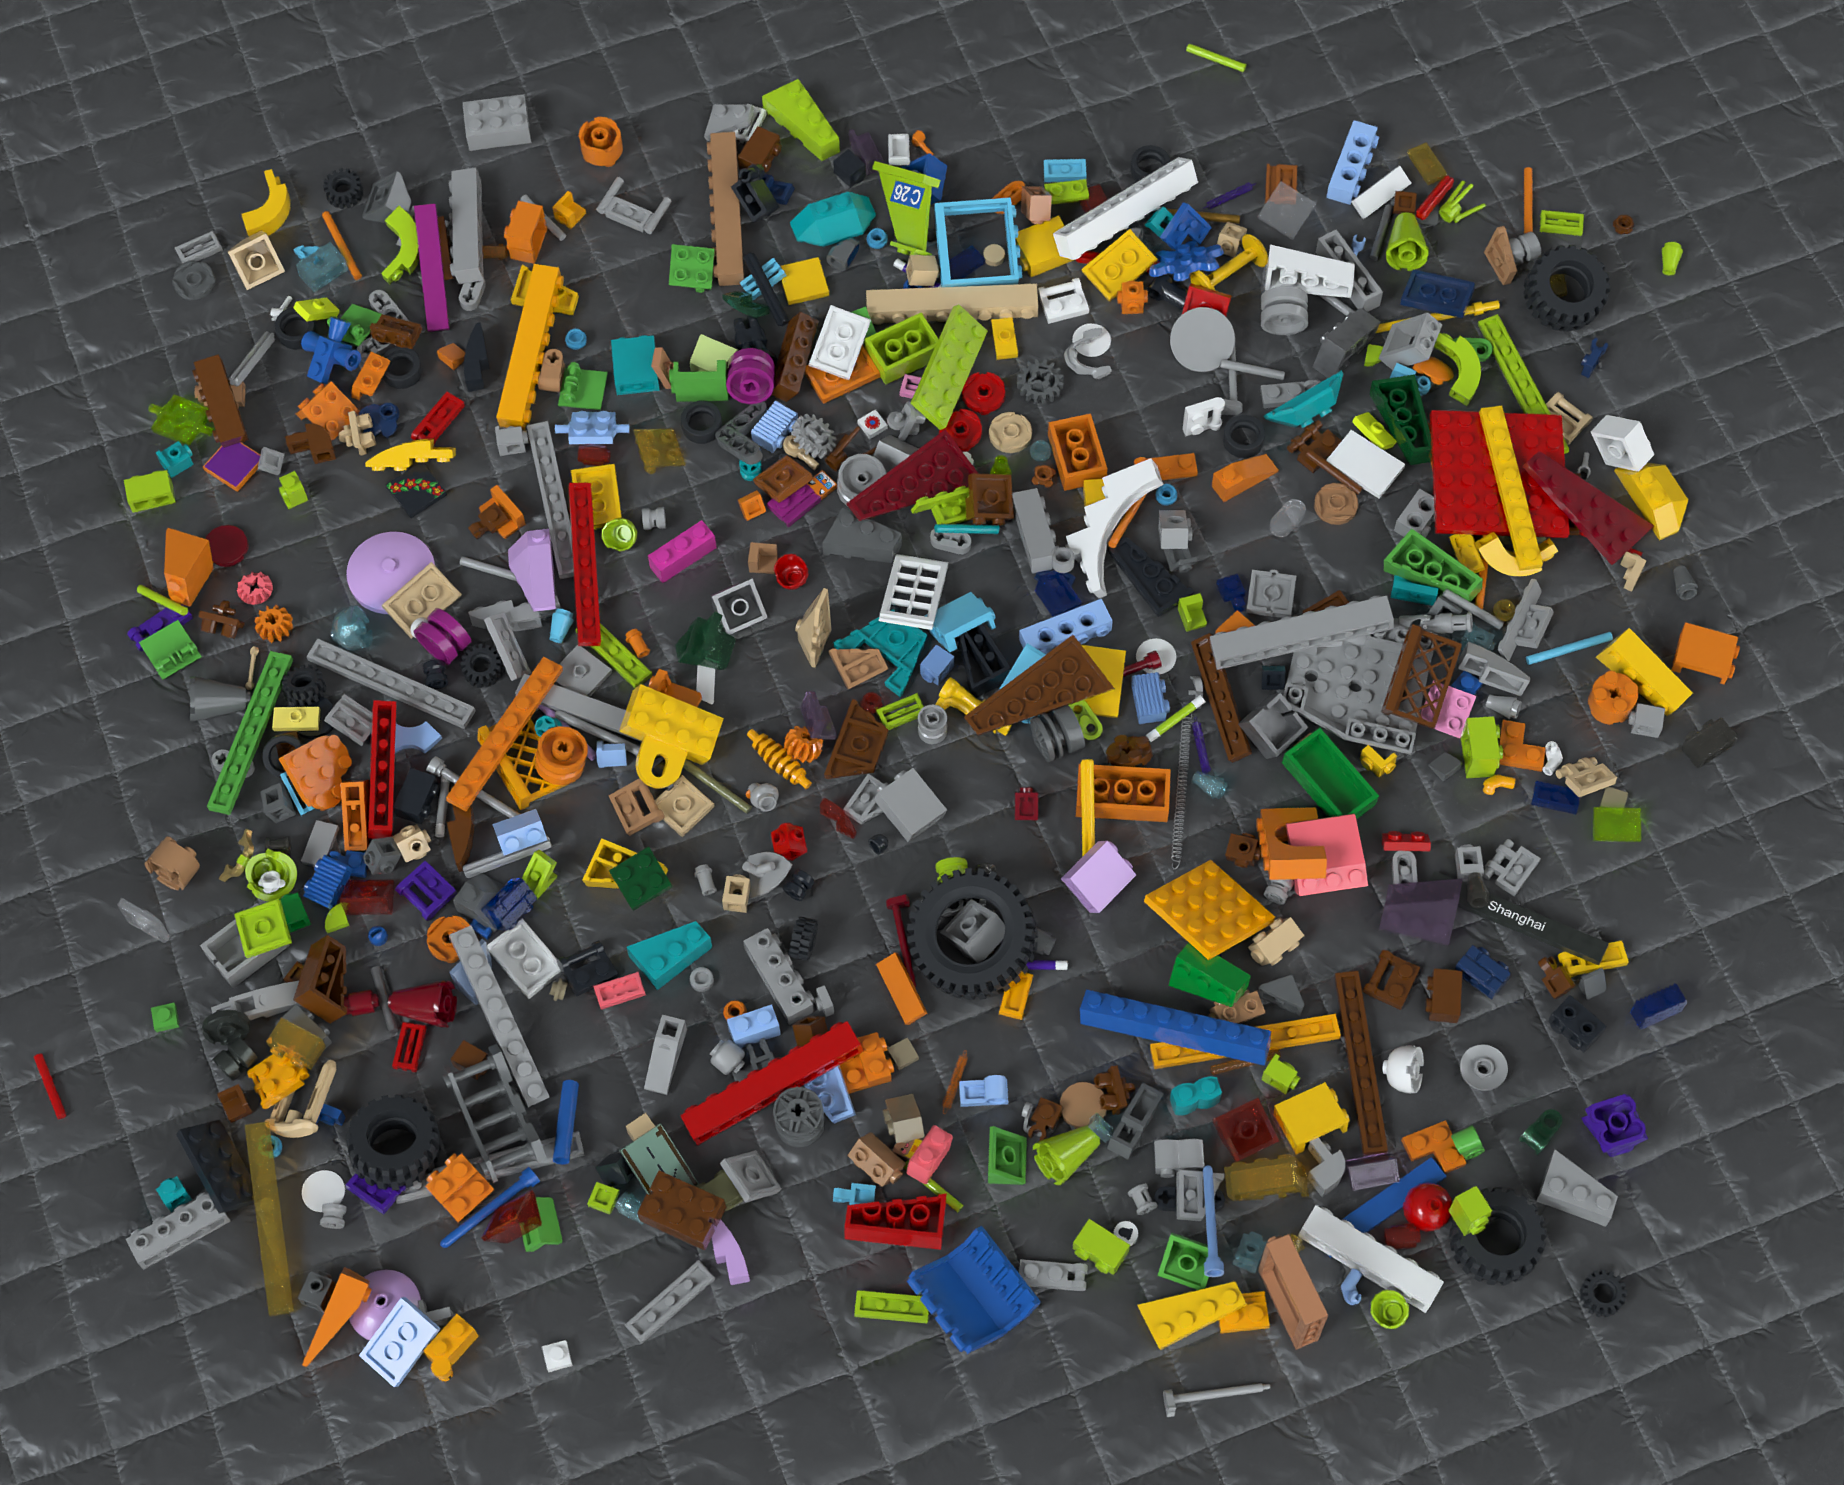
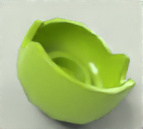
M615 518L605 524L602 529L601 538L607 548L625 551L630 549L636 542L637 529L630 520Z
M1383 1290L1377 1293L1371 1301V1315L1380 1326L1386 1329H1397L1404 1325L1408 1319L1409 1305L1399 1292Z

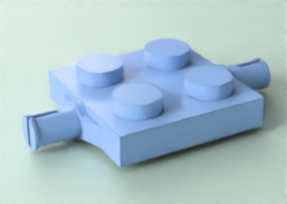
M579 411L572 412L571 421L568 425L555 424V433H568L569 444H613V438L617 433H630V425L617 424L615 412Z

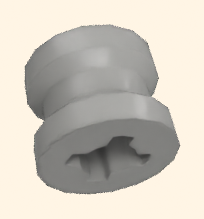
M336 1203L323 1204L322 1211L324 1216L320 1220V1225L332 1229L343 1228L345 1224L343 1215L346 1213V1206Z

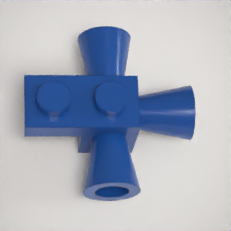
M331 316L328 337L319 336L314 331H308L303 336L301 342L303 350L314 352L307 377L327 384L333 364L342 365L349 371H353L359 366L361 362L360 352L352 350L351 345L342 342L351 325L350 322Z

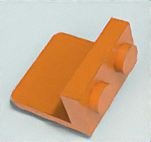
M331 381L325 386L321 383L313 391L315 395L310 400L305 398L298 405L300 410L296 415L301 420L307 417L312 424L324 427L332 441L338 436L339 432L344 430L345 425H350L348 412L355 411L359 415L360 411Z
M658 669L656 675L650 679L649 688L698 707L702 700L700 692L672 683L667 671Z

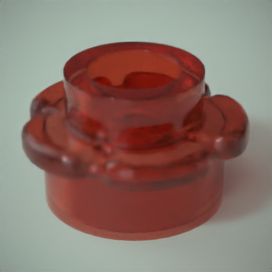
M869 692L863 696L860 705L866 712L874 714L877 709L882 708L883 703L881 702L882 698L877 693Z

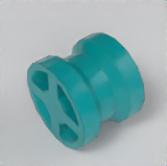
M742 460L739 461L740 474L745 480L753 481L756 476L762 473L761 460L751 465L746 464Z
M542 716L535 723L536 734L541 737L548 729L562 726V723L559 719Z

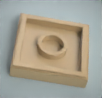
M681 775L673 783L674 787L670 791L665 790L655 802L665 815L663 820L683 837L715 805Z

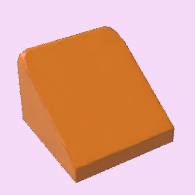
M454 343L437 350L439 359L453 370L464 362L465 352Z

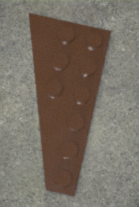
M1071 635L965 715L964 718L979 736L1115 690V688L1075 636Z

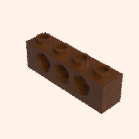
M799 312L789 320L775 367L774 388L771 395L785 402L799 393L819 322L802 312Z

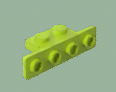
M961 486L951 493L943 491L933 498L922 497L916 501V504L911 509L912 514L931 509L937 524H957L968 521L966 520L965 498L969 497V488Z

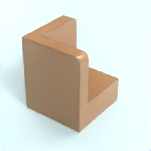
M751 542L748 558L749 572L775 574L773 568L778 559L777 545Z

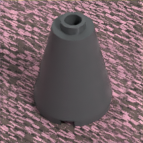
M196 676L190 677V721L246 710V705H249L250 692H246L245 687Z

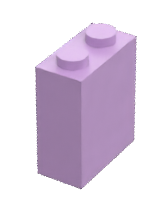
M1098 841L1061 880L1089 913H1100L1136 874L1132 870L1133 866L1131 863L1118 854V848L1112 842Z

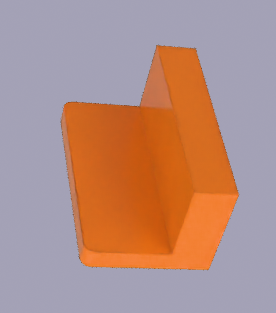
M496 485L490 489L492 498L481 505L479 510L482 513L494 502L510 520L497 530L506 539L525 526L526 523L523 513L501 488Z

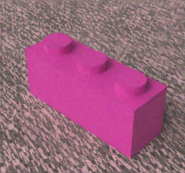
M701 520L649 554L650 569L662 583L666 582L716 549L715 535Z

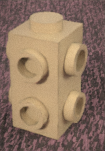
M1281 917L1276 919L1269 925L1271 927L1270 930L1266 933L1262 931L1253 938L1254 943L1248 948L1251 951L1252 958L1261 966L1278 963L1283 958L1281 954L1286 950L1290 952L1300 945L1298 941L1304 937V934L1291 917L1283 920Z

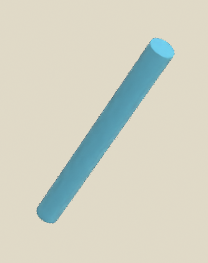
M1611 632L1556 647L1526 656V662L1528 665L1595 646L1613 640Z

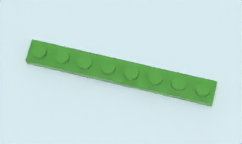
M270 651L207 807L210 811L231 815L283 687V677L287 676V672L293 662L291 655Z

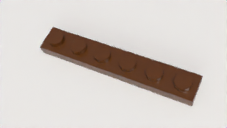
M1208 633L1192 641L1191 645L1228 760L1233 763L1251 755L1252 751L1246 733L1238 725L1242 720L1225 668L1216 669L1210 644V636L1214 635Z

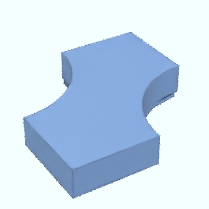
M427 722L416 727H403L396 724L395 753L402 749L414 748L426 754L442 737Z

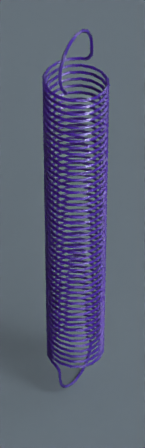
M1247 183L1246 185L1249 186L1243 187L1242 185L1236 188V190L1239 191L1232 192L1231 190L1225 193L1226 195H1233L1222 197V195H1220L1219 197L1215 198V200H1222L1211 202L1210 200L1206 202V204H1211L1219 201L1225 203L1229 200L1236 198L1237 196L1242 195L1237 192L1244 191L1246 193L1249 190L1251 191V189L1248 187L1253 186V184L1250 185L1249 183ZM1216 203V204H1212V205H1209V206H1212V207L1214 208V207H1216L1217 205L1219 206V204Z
M1194 722L1192 728L1195 742L1197 739L1201 755L1198 754L1200 757L1199 761L1202 773L1205 770L1206 774L1210 769V765L1207 759L1206 747L1203 750L1200 740L1203 736L1201 723L1198 722L1197 724V722Z

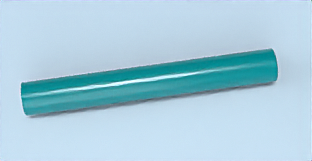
M935 524L934 530L935 533L999 534V525Z

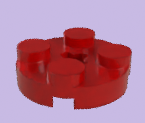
M974 373L965 382L962 398L969 409L979 412L981 415H988L1003 404L1005 386L1002 379L994 373ZM979 390H988V395H980Z
M959 409V411L952 412L946 428L939 430L940 434L946 429L962 452H968L970 448L980 441L982 436V425L979 417L967 409ZM965 427V432L958 433L955 428Z

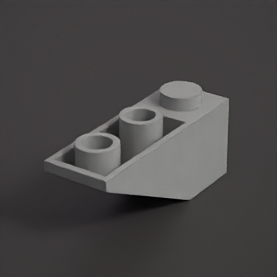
M662 1015L655 1036L644 1086L645 1090L667 1095L687 1032L685 1020Z

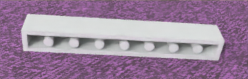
M1181 157L1174 159L1054 232L1053 235L1059 255L1070 260L1078 259L1084 252L1096 248L1097 244L1111 239L1118 231L1127 229L1131 223L1143 219L1149 212L1158 210L1162 204L1174 200L1175 196L1189 191L1193 185L1198 183L1192 160Z

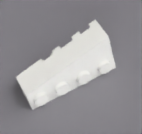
M1270 245L1265 290L1281 286H1291L1305 291L1306 294L1351 298L1355 264Z

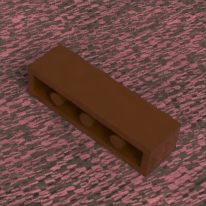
M217 354L194 362L196 369L192 370L196 382L201 384L202 389L199 390L203 403L207 402L209 409L205 411L209 422L214 423L215 430H212L216 443L220 442L223 448L249 440L220 355Z

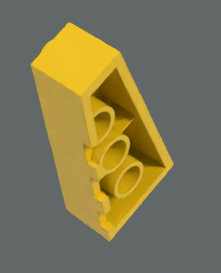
M1630 628L1612 640L1596 656L1611 671L1629 677L1637 684L1640 695L1655 707L1665 708L1664 714L1666 716L1676 711L1693 694Z

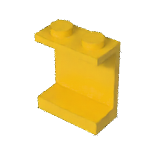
M1326 1082L1274 1105V1117L1296 1155L1305 1151V1143L1340 1128L1342 1133L1347 1132L1348 1122L1350 1121L1348 1113L1344 1108H1340L1335 1091L1332 1088L1329 1089Z

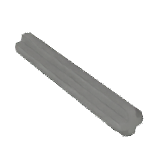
M266 331L229 377L230 385L238 387L275 341L274 333Z
M546 835L547 840L505 856L501 851L464 865L463 871L465 876L471 878L480 873L530 856L539 849L541 851L551 848L550 839Z

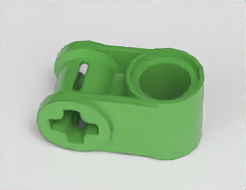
M1473 1125L1451 1135L1459 1154H1462L1465 1160H1470L1485 1152Z

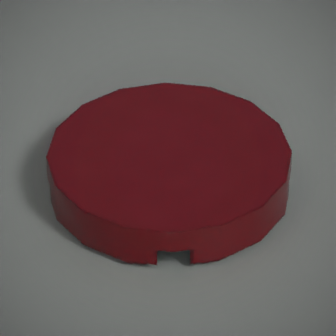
M219 526L211 530L205 538L209 540L213 563L220 567H230L240 563L249 549L247 537L236 526Z

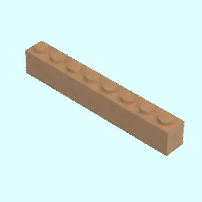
M735 132L710 133L711 142H707L708 155L711 154L712 159H708V171L712 172L713 176L709 177V189H713V194H709L710 207H714V212H710L711 225L715 224V229L711 230L712 242H716V247H712L714 249V260H717V265H713L714 278H718L719 286L741 285L740 282L744 280L740 201L731 188L739 180Z

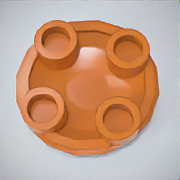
M1432 356L1429 357V360L1416 363L1413 366L1417 373L1431 377V381L1437 385H1442L1444 381L1452 380L1454 377L1453 371L1447 364Z

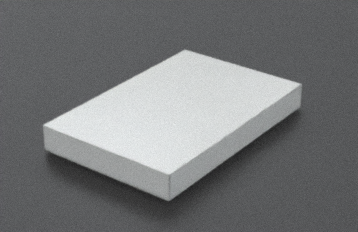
M831 305L809 366L849 380L871 320Z
M1350 430L1326 460L1379 499L1405 468L1403 462L1353 430Z
M523 918L487 945L492 957L528 999L562 974L557 964V958Z

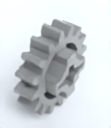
M805 414L803 417L800 416L791 427L793 429L791 435L796 436L793 441L800 444L799 449H805L806 455L811 453L813 458L818 455L820 459L824 456L827 457L836 447L834 442L837 439L832 436L834 431L828 429V423H822V418L817 420L814 414L811 417Z

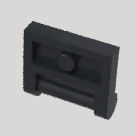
M599 940L582 951L566 958L563 956L557 959L558 967L576 997L594 989L595 985L614 980L618 977L616 969ZM593 955H596L598 958L573 971L569 967Z

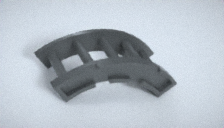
M497 1044L488 1047L491 1055L487 1057V1060L452 1073L449 1065L446 1064L444 1065L446 1074L442 1075L447 1088L452 1087L464 1119L483 1160L480 1163L485 1176L490 1175L493 1183L498 1181L494 1170L526 1156H535L538 1163L548 1160L540 1138L532 1123H529L519 1094L516 1093L514 1086L509 1085V1082L513 1080ZM490 1068L497 1070L500 1077L497 1085L462 1098L456 1082ZM500 1093L502 1095L507 1094L511 1104L507 1106L508 1109L477 1122H472L466 1107ZM517 1118L520 1127L517 1128L518 1131L487 1144H482L477 1133L478 1131L506 1119ZM522 1140L523 1142L527 1140L528 1143L525 1144V1147L490 1161L487 1155L516 1141Z

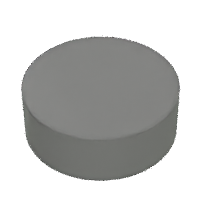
M705 967L693 970L690 975L692 988L698 992L708 991L714 983L712 972Z

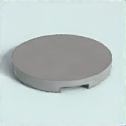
M1206 307L1194 308L1185 312L1175 322L1170 335V345L1174 357L1186 369L1203 373L1211 372L1220 368L1222 359L1229 360L1235 345V334L1230 321L1219 311Z

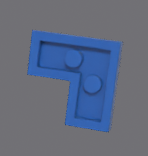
M1183 202L1160 238L1171 249L1177 250V247L1182 244L1187 235L1193 241H1196L1197 244H1201L1212 227L1189 204Z

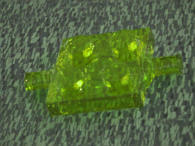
M174 394L163 407L151 403V406L148 408L149 412L158 415L151 427L152 431L176 442L179 441L181 444H187L188 446L191 445L200 432L208 436L213 434L212 430L214 428L205 425L208 420L205 410L209 409L205 406Z

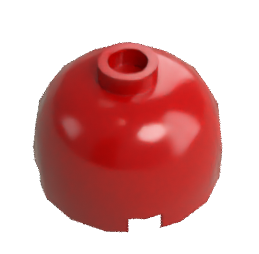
M1429 1182L1418 1184L1408 1191L1403 1202L1404 1216L1414 1228L1416 1227L1424 1232L1439 1230L1451 1218L1449 1209L1453 1203L1452 1198L1447 1190L1440 1185Z

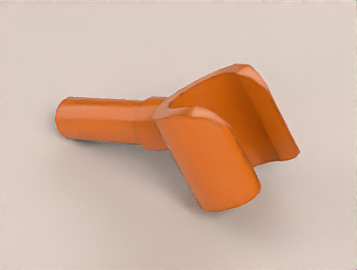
M917 130L913 134L912 144L915 147L922 148L926 154L934 155L923 142L926 139L925 134Z

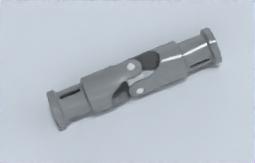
M1467 612L1466 615L1443 613L1431 617V615H1405L1394 618L1395 625L1410 627L1414 620L1421 619V629L1431 633L1444 634L1459 630L1473 631L1471 612Z

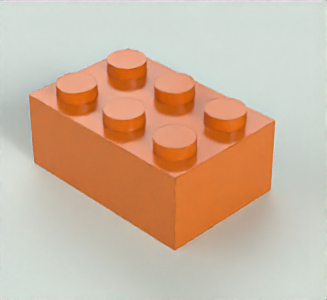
M1091 413L1048 422V438L1064 491L1083 487L1084 480L1102 479L1107 476L1106 462Z

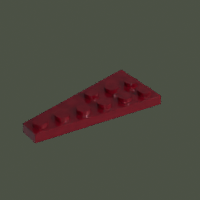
M945 429L851 499L846 505L859 521H863L915 505L916 501L922 497L933 498L943 491L951 493L961 486L969 488L968 475L979 473Z
M1540 451L1522 466L1611 565L1616 563L1654 527V525Z

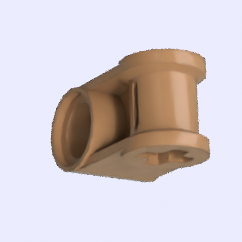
M550 349L544 354L542 369L538 379L539 390L561 392L565 363L562 353L557 349Z

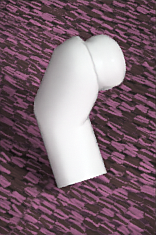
M1554 741L1548 742L1545 746L1548 762L1542 770L1549 776L1555 772L1563 760L1560 748Z

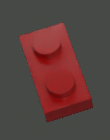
M1398 831L1382 833L1381 842L1383 849L1387 851H1430L1431 849L1429 835L1423 832L1416 831L1411 834H1402Z

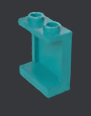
M641 335L634 338L621 337L611 340L617 395L660 391L658 376L651 366L654 349L656 348L654 335Z

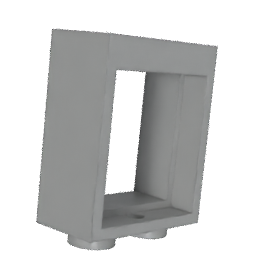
M1428 312L1392 324L1379 359L1392 370L1396 363L1407 367L1429 360L1442 324ZM1415 336L1413 343L1409 345L1411 338Z

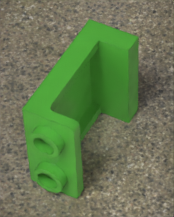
M717 360V371L680 372L678 362H674L673 369L669 371L671 392L676 394L677 402L728 401L726 360Z

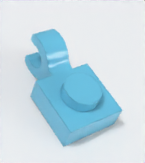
M852 1183L851 1190L834 1188L833 1202H850L849 1205L874 1202L876 1186Z

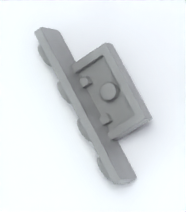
M1531 579L1529 585L1525 587L1521 602L1516 606L1513 619L1507 625L1506 634L1503 640L1499 642L1498 651L1501 657L1507 661H1510L1517 645L1538 648L1554 613L1551 607L1536 605L1541 595V589L1536 579Z

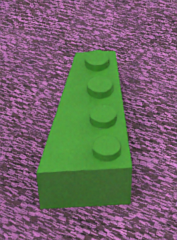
M1412 528L1384 559L1385 572L1397 575L1415 584L1439 588V594H1443L1447 588L1471 602L1482 590L1483 579Z

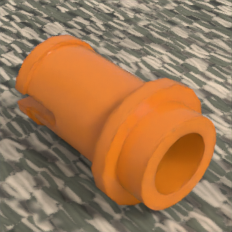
M632 629L626 633V642L631 644L637 658H643L650 653V649L641 637V631Z

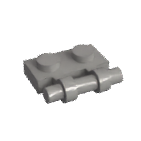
M1507 839L1503 845H1499L1496 849V855L1493 859L1486 863L1483 877L1489 880L1493 874L1498 875L1499 877L1495 884L1515 897L1541 858L1522 846L1517 852L1511 850L1514 843ZM1504 859L1510 860L1506 868L1500 865Z

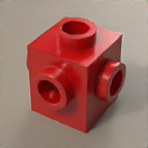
M783 823L779 828L771 832L774 853L785 857L789 861H793L807 852L803 827L793 825L792 823Z

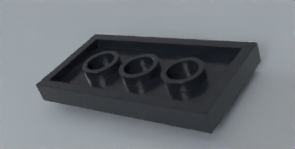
M220 1119L183 1128L178 1131L176 1135L219 1214L257 1204L262 1200L263 1197Z

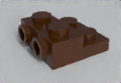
M968 475L969 497L965 498L966 520H973V525L986 524V521H992L993 525H1005L1006 521L1014 518L1011 475Z

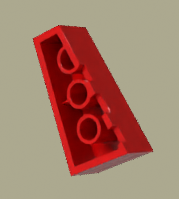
M947 1193L928 1198L920 1196L916 1197V1199L903 1201L902 1199H895L892 1202L886 1203L870 1202L847 1205L844 1227L845 1239L941 1250Z

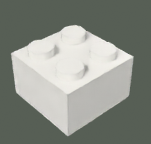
M1606 415L1591 431L1606 465L1639 472L1654 455L1640 421Z

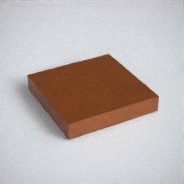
M786 455L756 476L753 481L756 486L780 503L810 482L813 476L808 470Z

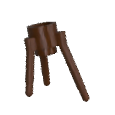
M859 426L849 436L845 434L833 451L825 458V462L832 470L837 472L842 463L848 458L843 450L859 432ZM877 447L863 454L872 455L873 453H875Z

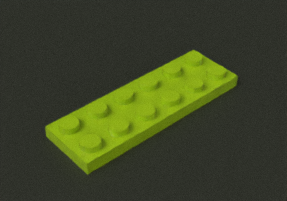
M959 304L952 308L910 403L939 430L946 428L988 332Z

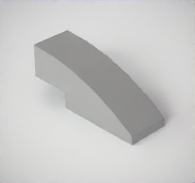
M1467 642L1459 657L1458 669L1478 675L1479 682L1522 696L1530 682V677L1512 663L1471 642Z

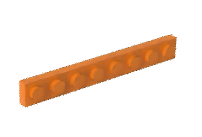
M543 656L446 796L447 802L464 811L468 810L563 672V666Z

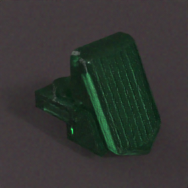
M714 612L707 620L698 616L690 624L688 631L675 644L677 662L718 670L727 668L736 639L721 631L723 626L720 624L722 614Z

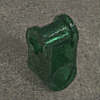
M1554 1109L1544 1111L1519 1138V1141L1521 1143L1525 1142L1535 1151V1155L1538 1156L1558 1132L1562 1124L1561 1114ZM1552 1119L1556 1126L1549 1127L1545 1124L1544 1120Z

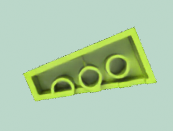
M799 79L762 96L763 109L767 110V114L773 116L780 126L783 125L788 129L795 139L798 138L803 142V145L821 161L840 153L839 137Z

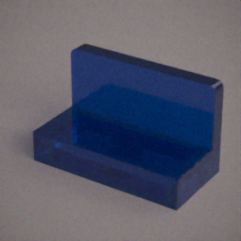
M1053 570L1039 577L1035 592L1052 617L1081 606V600L1062 573Z

